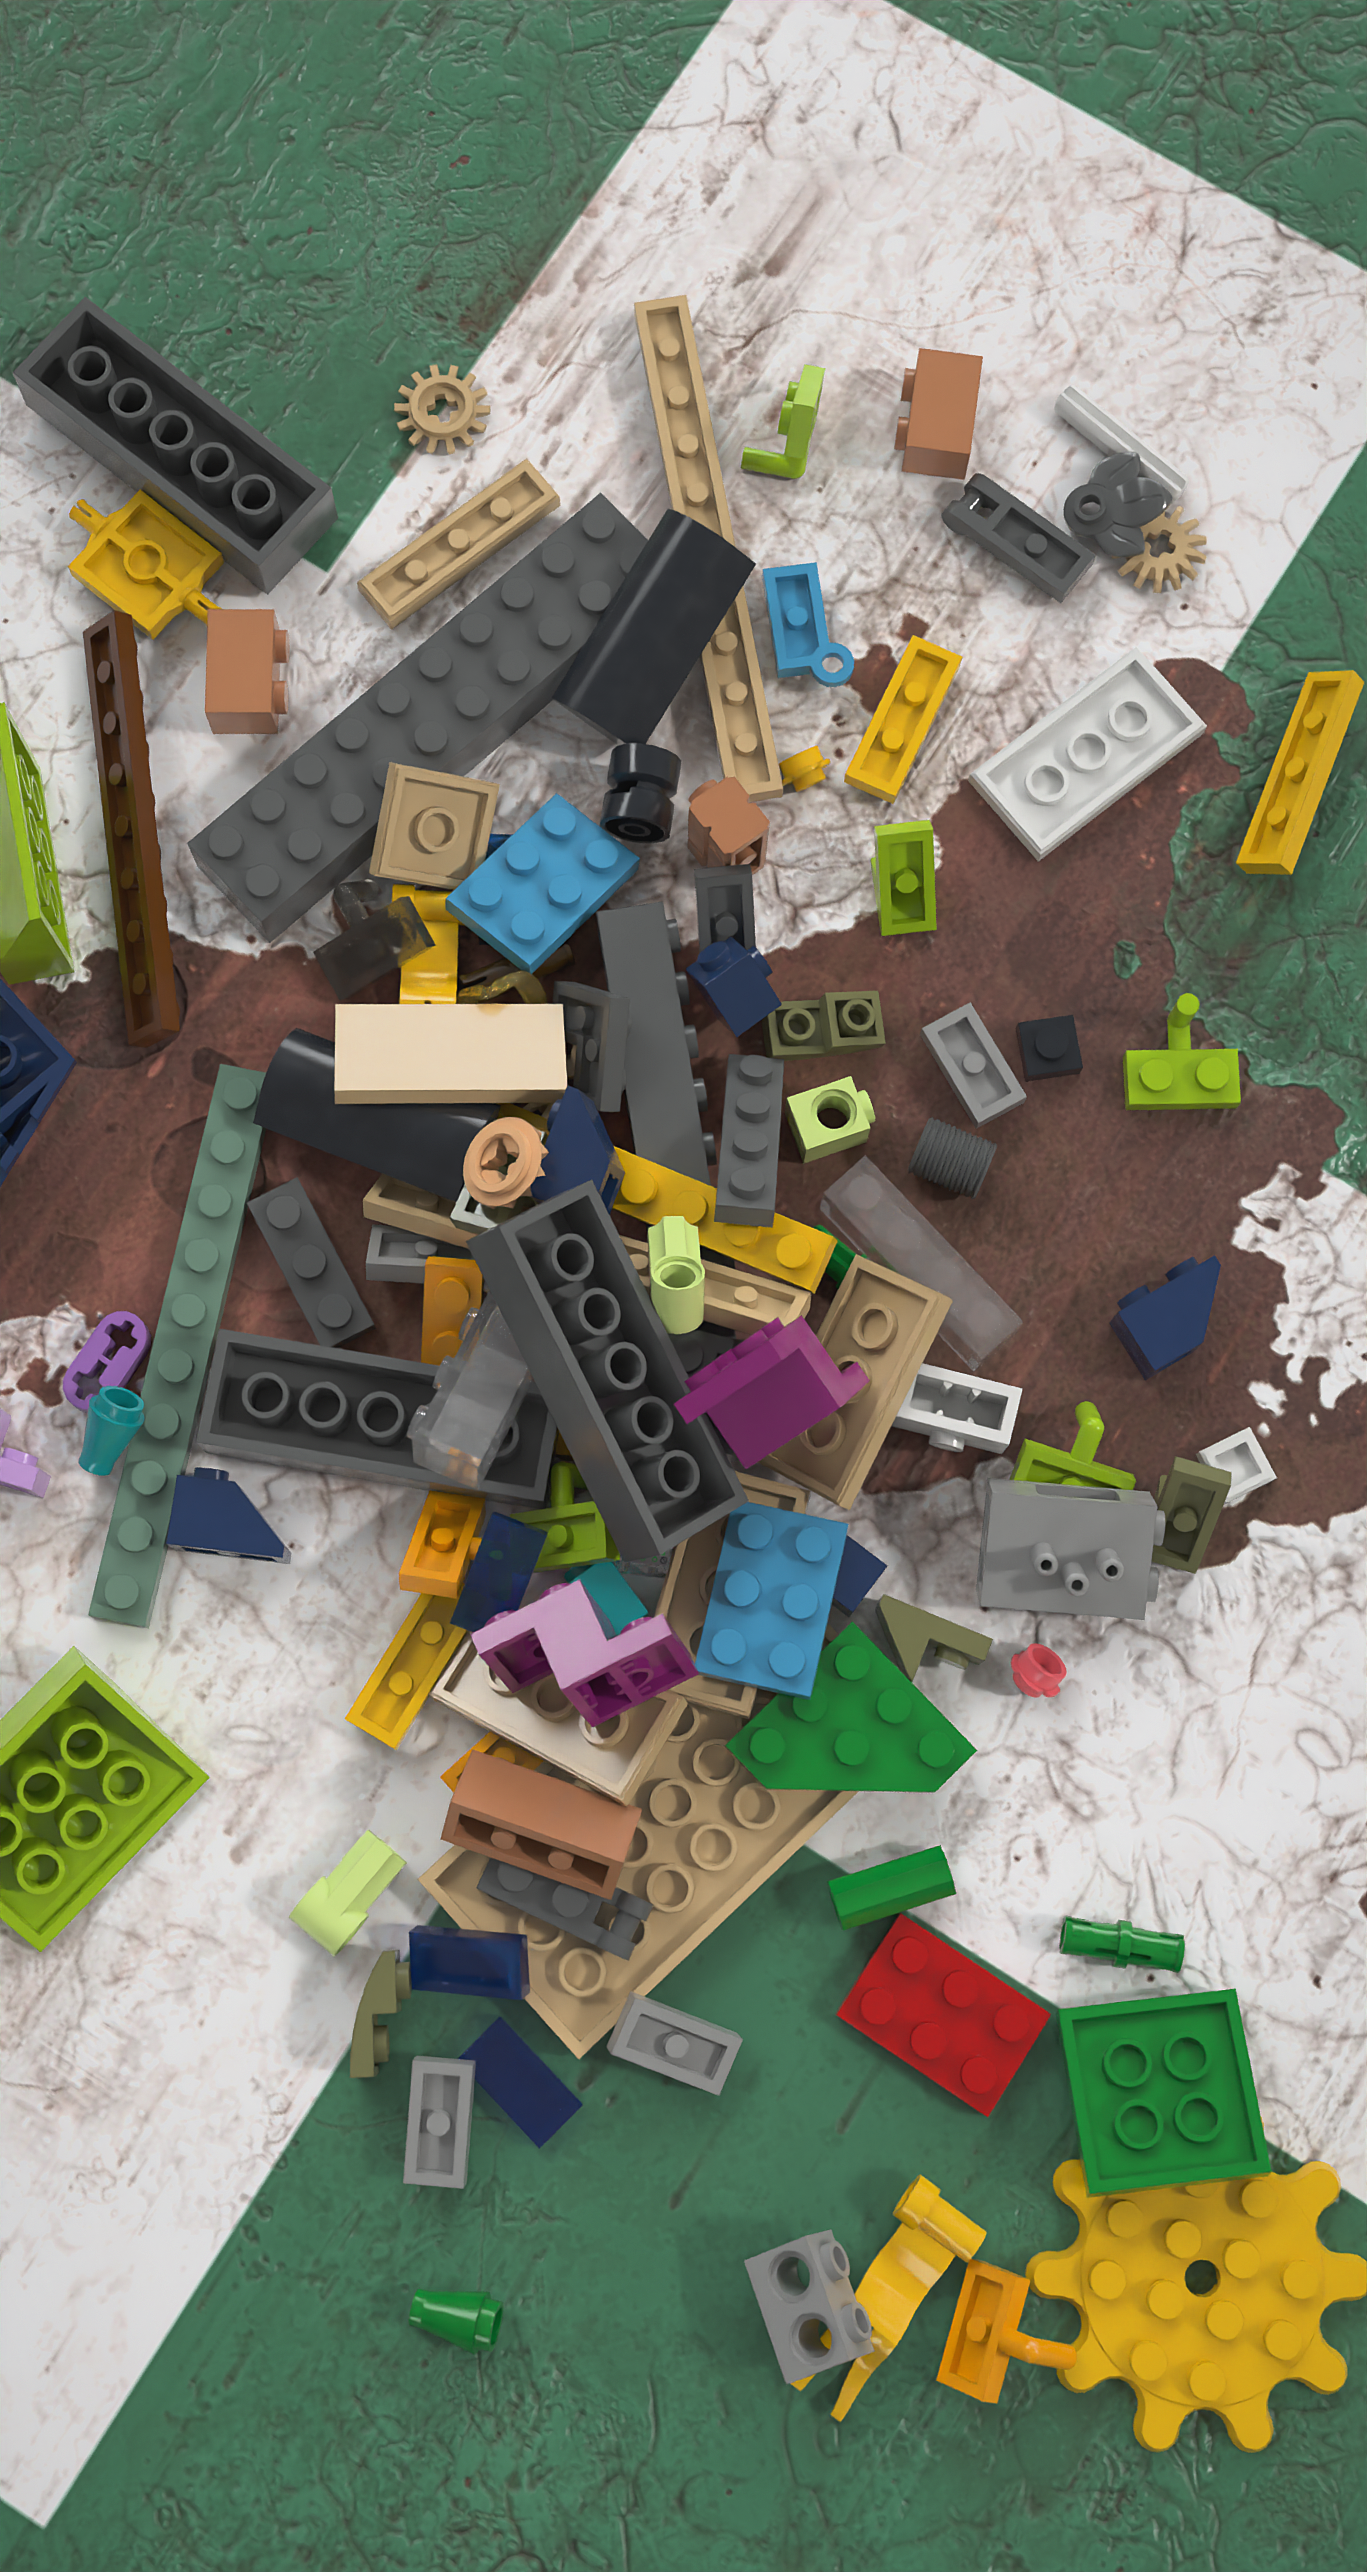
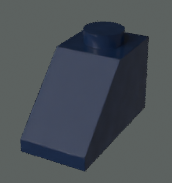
M196 1467L194 1469V1476L177 1475L166 1542L168 1546L175 1551L290 1564L291 1551L245 1491L235 1481H228L229 1472L213 1468Z

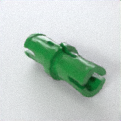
M1065 1915L1061 1927L1059 1948L1060 1954L1099 1958L1100 1960L1111 1961L1112 1967L1126 1969L1127 1965L1131 1964L1179 1973L1184 1958L1185 1940H1183V1934L1161 1933L1132 1927L1131 1921L1118 1920L1116 1924Z

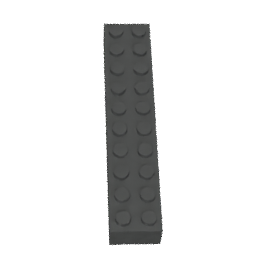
M600 492L191 839L187 844L197 867L260 934L271 943L372 856L389 762L465 776L553 701L551 698L648 542V539Z

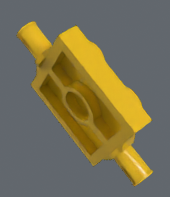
M139 490L122 509L109 514L107 517L101 515L84 499L76 502L78 508L74 505L72 506L69 517L90 532L91 535L86 547L68 565L71 575L115 611L131 614L133 625L149 638L154 640L176 615L184 612L186 609L205 623L206 626L208 609H222L201 593L204 584L224 564L222 553L142 490Z

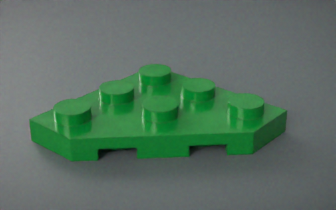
M853 1621L821 1651L811 1700L778 1693L725 1745L729 1752L766 1790L935 1793L977 1751Z

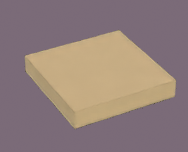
M389 762L369 873L379 877L455 890L485 861L500 784Z

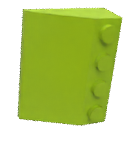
M5 702L0 703V973L7 983L11 985L74 973L75 971L40 766Z
M75 1646L0 1720V1918L40 1953L210 1778L113 1680Z

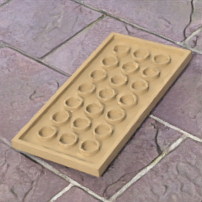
M827 1623L821 1651L839 1635L829 1623ZM758 1688L750 1719L688 1703L629 1802V1805L642 1809L616 1887L654 1904L647 1922L640 1920L631 1941L636 1943V1946L629 1961L476 1889L490 1860V1857L454 1845L418 1878V1881L578 2059L617 2023L630 1991L645 1997L858 1793L857 1791L766 1790L729 1752L725 1745L778 1693ZM544 1761L534 1770L535 1772L559 1778L569 1784L606 1796ZM603 1901L593 1923L610 1930L619 1909Z

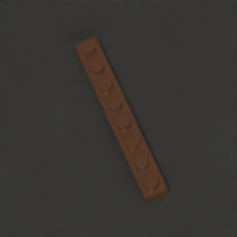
M113 610L82 633L128 1043L130 1046L148 1048L180 1031V1008L176 999L173 973L174 957L170 948L167 900L164 895L161 848L158 843L155 818V796L152 792L149 766V744L146 740L143 715L144 699L140 689L137 663L138 646L134 637L132 615Z

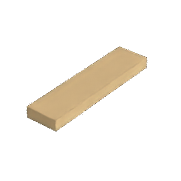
M526 458L357 582L358 590L392 630L561 506L560 496Z

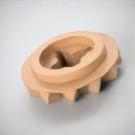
M517 1117L500 1118L485 1126L471 1142L464 1160L463 1177L470 1195L479 1203L492 1209L496 1206L514 1208L516 1200L520 1196H532L530 1186L535 1178L546 1176L540 1164L541 1160L549 1152L540 1141L542 1133L527 1121ZM507 1154H511L518 1159L508 1166V1175H504L497 1170L507 1163Z

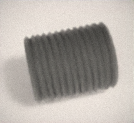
M931 1117L928 1119L908 1167V1173L913 1172L914 1176H922L923 1180L927 1179L928 1182L933 1181V1184L938 1183L939 1186L948 1187L949 1191L952 1189L954 1192L959 1191L960 1195L964 1193L966 1198L970 1196L973 1200L979 1192L996 1151L997 1144H992L991 1140H983L982 1137L977 1138V1135L972 1136L971 1132L967 1134L966 1130L961 1131V1128L956 1129L955 1126L946 1125L945 1121L941 1123L940 1119L934 1120Z

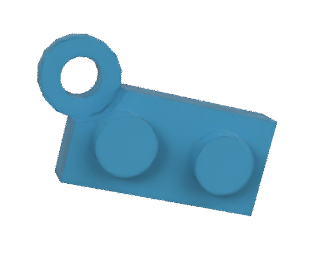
M817 563L763 569L762 581L777 677L809 675L811 670L813 678L819 684L826 687L844 685L853 673L854 658L846 646L829 642ZM835 657L841 661L843 667L838 672L830 673L823 668L822 662L826 658Z

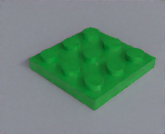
M1236 1988L1058 2009L1056 2019L1087 2198L1267 2177L1272 2172Z

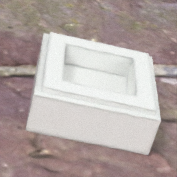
M1250 1427L1196 1454L1201 1464L1232 1472L1231 1487L1224 1505L1277 1478Z

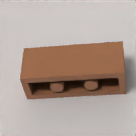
M472 1749L451 1798L440 1839L611 1900L630 1849L642 1809L629 1804L626 1807L610 1797L569 1784L559 1778L550 1777L518 1766L503 1758L493 1757Z

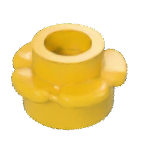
M818 745L787 758L778 764L784 777L782 785L786 786L793 783L796 792H800L825 780L826 776L823 769L831 763L830 759L824 760Z

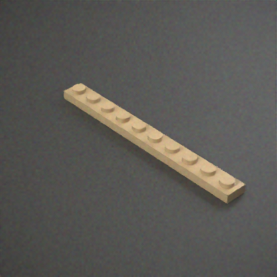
M680 295L634 303V316L671 509L701 523L736 547L687 296ZM743 586L701 653L700 660L723 779L727 776L728 778L735 776L749 794V802L782 797L783 785Z

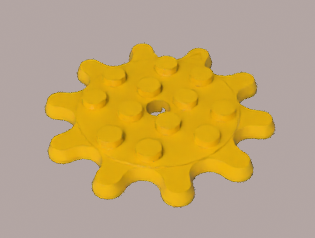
M1080 2159L1067 2160L1056 2168L1053 2175L1054 2191L1061 2201L1070 2206L1076 2213L1079 2221V2234L1075 2242L1067 2249L1044 2251L1034 2255L1026 2266L1025 2276L1031 2280L1029 2287L1036 2295L1046 2299L1069 2301L1076 2307L1080 2315L1081 2328L1079 2335L1070 2344L1076 2351L1077 2360L1075 2365L1069 2370L1056 2368V2374L1060 2383L1067 2390L1075 2393H1085L1096 2387L1100 2382L1110 2378L1121 2379L1127 2382L1134 2389L1137 2397V2411L1133 2420V2431L1135 2438L1142 2447L1152 2452L1168 2450L1175 2444L1179 2436L1181 2424L1186 2416L1193 2411L1204 2409L1213 2411L1221 2417L1226 2426L1228 2436L1236 2447L1248 2453L1259 2452L1266 2448L1272 2440L1274 2430L1268 2411V2398L1271 2390L1278 2383L1284 2380H1297L1319 2394L1328 2395L1339 2391L1344 2386L1347 2379L1346 2362L1341 2354L1329 2346L1322 2337L1320 2319L1324 2310L1330 2304L1338 2301L1359 2300L1367 2295V2261L1356 2254L1329 2251L1318 2238L1316 2228L1318 2218L1324 2209L1334 2203L1341 2190L1340 2177L1331 2165L1322 2161H1311L1304 2164L1296 2172L1288 2175L1271 2172L1267 2177L1090 2198L1086 2197ZM1208 2260L1215 2267L1216 2278L1218 2279L1217 2284H1214L1213 2288L1207 2293L1195 2295L1186 2287L1185 2272L1194 2261Z

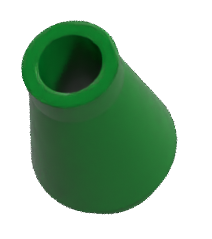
M419 2288L411 2304L409 2326L423 2329L473 2355H476L479 2350L492 2352L500 2333L504 2304L502 2301L491 2299L490 2292L428 2291Z

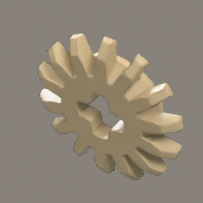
M432 365L430 366L431 377L424 380L418 371L411 375L417 385L414 390L401 385L398 392L409 401L408 404L395 403L394 411L409 416V418L398 422L397 426L400 431L416 429L414 434L408 439L409 443L413 446L428 437L429 441L426 451L433 454L439 440H445L448 454H454L453 438L458 437L461 442L470 447L474 444V440L466 431L485 432L487 425L475 420V418L490 415V406L477 405L488 393L485 387L473 392L470 388L476 379V376L471 372L461 381L457 379L458 366L451 365L448 375H439L438 366ZM446 399L448 406H457L458 410L450 413V421L440 422L437 415H428L427 411L435 409L436 400Z
M1178 506L1170 518L1165 517L1164 511L1158 518L1140 527L1144 540L1147 537L1156 540L1160 534L1169 537L1167 546L1174 550L1172 554L1162 552L1158 558L1153 557L1149 554L1151 545L1145 541V552L1143 554L1125 557L1127 562L1118 572L1122 577L1132 570L1136 572L1138 576L1133 586L1140 589L1145 579L1153 581V593H1161L1162 582L1169 580L1174 591L1182 588L1179 578L1181 573L1185 574L1192 581L1198 576L1190 562L1204 564L1207 556L1193 549V547L1206 545L1207 538L1203 535H1189L1190 531L1199 526V521L1196 518L1183 524L1178 522L1184 512L1183 507ZM1111 556L1112 559L1122 558V557Z

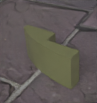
M878 991L825 993L819 1000L780 1001L782 1003L781 1006L761 1019L766 1058L784 1059V1061L821 1058L876 1049L886 1044Z
M400 1950L382 1952L364 1988L352 2035L350 2078L375 2077L380 2073L379 2062H389L388 2025H378V2014L402 2011L401 1999H411L412 1996L410 1962H400Z

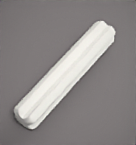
M1070 385L1059 395L1054 406L1055 412L1108 456L1122 452L1138 453L1140 455V472L1138 477L1152 479L1164 486L1172 495V503L1178 500L1184 493L1189 482L1188 477L1078 387Z

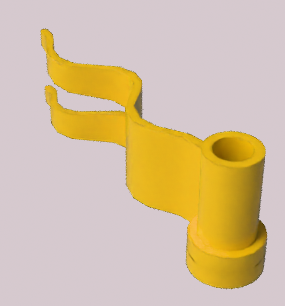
M393 884L391 924L392 928L402 929L399 1004H456L458 926L464 924L445 910L446 897L453 891L415 890V884Z
M921 2174L913 2180L893 2211V2216L902 2222L875 2257L854 2293L856 2301L866 2310L873 2327L870 2340L874 2352L856 2358L850 2367L834 2408L830 2413L839 2422L843 2420L870 2375L896 2347L919 2304L947 2269L954 2257L958 2256L964 2262H968L979 2249L987 2234L984 2229L939 2196L941 2189ZM829 2328L820 2337L821 2342L828 2349H830L832 2344ZM815 2375L792 2382L791 2385L801 2392Z

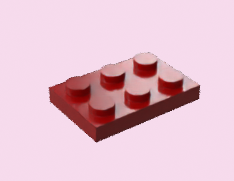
M898 1913L835 2015L986 2117H989L1050 2018L1051 2013L902 1913Z

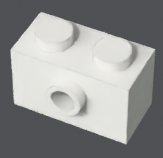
M922 1363L891 1426L929 1435V1444L941 1449L962 1452L964 1445L1002 1454L1010 1443L1022 1388Z

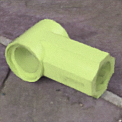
M663 1216L661 1221L655 1226L648 1228L647 1232L651 1301L667 1333H689L700 1326L704 1317L705 1270L701 1264L698 1227L689 1224L684 1216Z
M367 1830L348 1853L345 1854L327 1878L325 1876L320 1878L305 1894L289 1915V1919L334 1957L361 1928L369 1917L367 1913L369 1908L404 1868L407 1862L370 1830Z

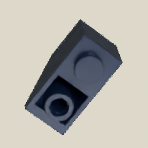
M567 1086L563 1098L556 1100L553 1104L547 1120V1130L550 1133L544 1147L549 1153L541 1160L540 1164L546 1176L535 1178L530 1186L532 1196L529 1197L542 1203L562 1192L592 1180L610 1215L625 1171L594 1102L580 1090Z
M1215 1255L1201 1264H1198L1195 1257H1191L1165 1274L1169 1281L1167 1284L1153 1292H1150L1147 1285H1143L1117 1302L1121 1311L1117 1312L1109 1324L1145 1381L1190 1355L1204 1342L1221 1267Z

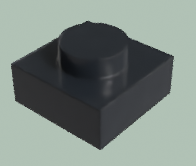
M1073 1015L1019 1022L1017 1024L1016 1035L1025 1082L1081 1073L1083 1064Z

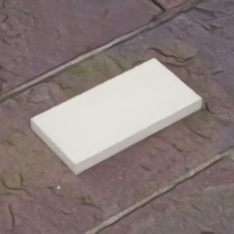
M1135 647L970 773L968 781L1036 860L1040 861L1204 734L1207 725L1144 654Z

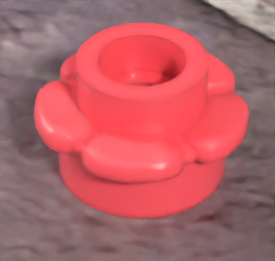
M1033 1643L1025 1651L1014 1654L1011 1659V1667L1014 1671L1013 1680L1022 1692L1035 1698L1040 1697L1042 1694L1045 1697L1051 1698L1060 1692L1058 1684L1064 1679L1067 1671L1063 1661L1054 1651L1044 1645Z

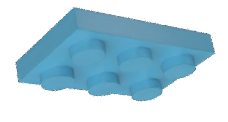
M556 793L446 897L445 910L530 976L639 870L640 858Z
M747 1502L730 1512L695 1661L699 1672L698 1675L811 1700L849 1524Z

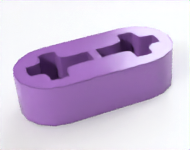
M116 1311L107 1315L98 1324L63 1378V1391L66 1399L78 1410L88 1413L89 1400L96 1396L89 1394L85 1400L80 1399L84 1391L78 1385V1382L83 1376L93 1379L102 1366L105 1365L107 1367L98 1381L102 1387L117 1386L125 1388L151 1347V1334L140 1318L127 1311ZM130 1325L134 1326L131 1335L137 1340L136 1345L132 1349L122 1346L113 1359L109 1360L108 1357L116 1346V1343L110 1337L115 1329L125 1332Z

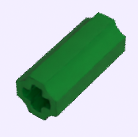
M941 1845L826 1881L837 1919L843 1931L956 1894L954 1880Z

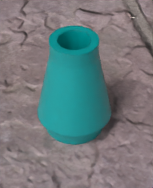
M105 1386L100 1389L98 1395L93 1396L89 1400L83 1449L78 1460L79 1465L84 1470L100 1476H106L112 1472L115 1462L145 1421V1416L142 1413L144 1402L138 1395L122 1387Z

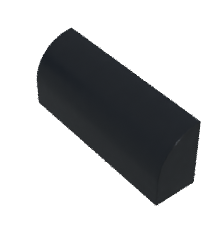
M667 509L551 699L617 745L626 743L646 744L756 563L706 526L680 512Z
M296 1028L283 1040L271 1060L261 1087L253 1123L457 1202L465 1184L463 1165L467 1150L475 1136L485 1126L498 1118L501 1105L496 1103L335 1104V1042Z

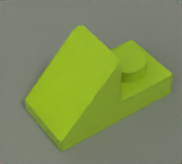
M930 820L874 826L875 857L871 858V871L881 935L887 936L936 930L934 840Z

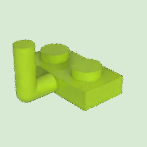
M804 364L799 383L789 382L786 400L783 401L777 433L787 436L784 454L744 447L741 469L792 479L803 476L806 470L811 437L817 419L826 368Z
M1191 993L1181 995L1168 1015L1169 1050H1126L1123 1055L1126 1110L1237 1109L1240 1105L1238 1049H1191L1190 1022L1200 1006L1199 1000L1195 995Z
M1088 1401L1081 1402L1075 1409V1416L1080 1429L1071 1453L1025 1438L1009 1479L1133 1490L1136 1483L1133 1474L1093 1461L1104 1432V1424L1097 1407Z
M558 1462L552 1466L550 1471L551 1508L510 1514L512 1572L529 1574L620 1560V1553L595 1502L589 1501L575 1504L574 1488L588 1490L576 1464Z

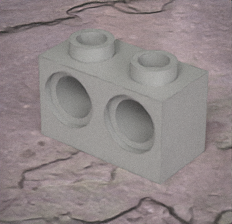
M831 2229L804 2236L744 2261L786 2385L874 2352L870 2340L872 2328L869 2316L864 2307L856 2301L848 2278L850 2273L848 2257L841 2244L835 2241ZM799 2259L807 2265L810 2272L808 2288L801 2283L797 2274ZM820 2321H823L831 2332L832 2344L830 2349L825 2347L820 2340L818 2333Z

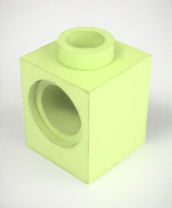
M851 1076L787 1097L784 1112L803 1164L866 1143L870 1132L869 1124L875 1122L874 1110L865 1090L857 1092ZM835 1108L846 1116L847 1123L841 1128L830 1129L820 1123L817 1114L824 1109Z

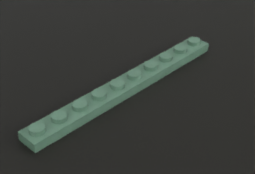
M220 1064L140 1396L144 1402L142 1413L145 1416V1421L128 1446L88 1616L147 1629L150 1626L168 1550L166 1542L177 1475H185L247 1214V1202L250 1201L267 1129L253 1123L266 1072Z

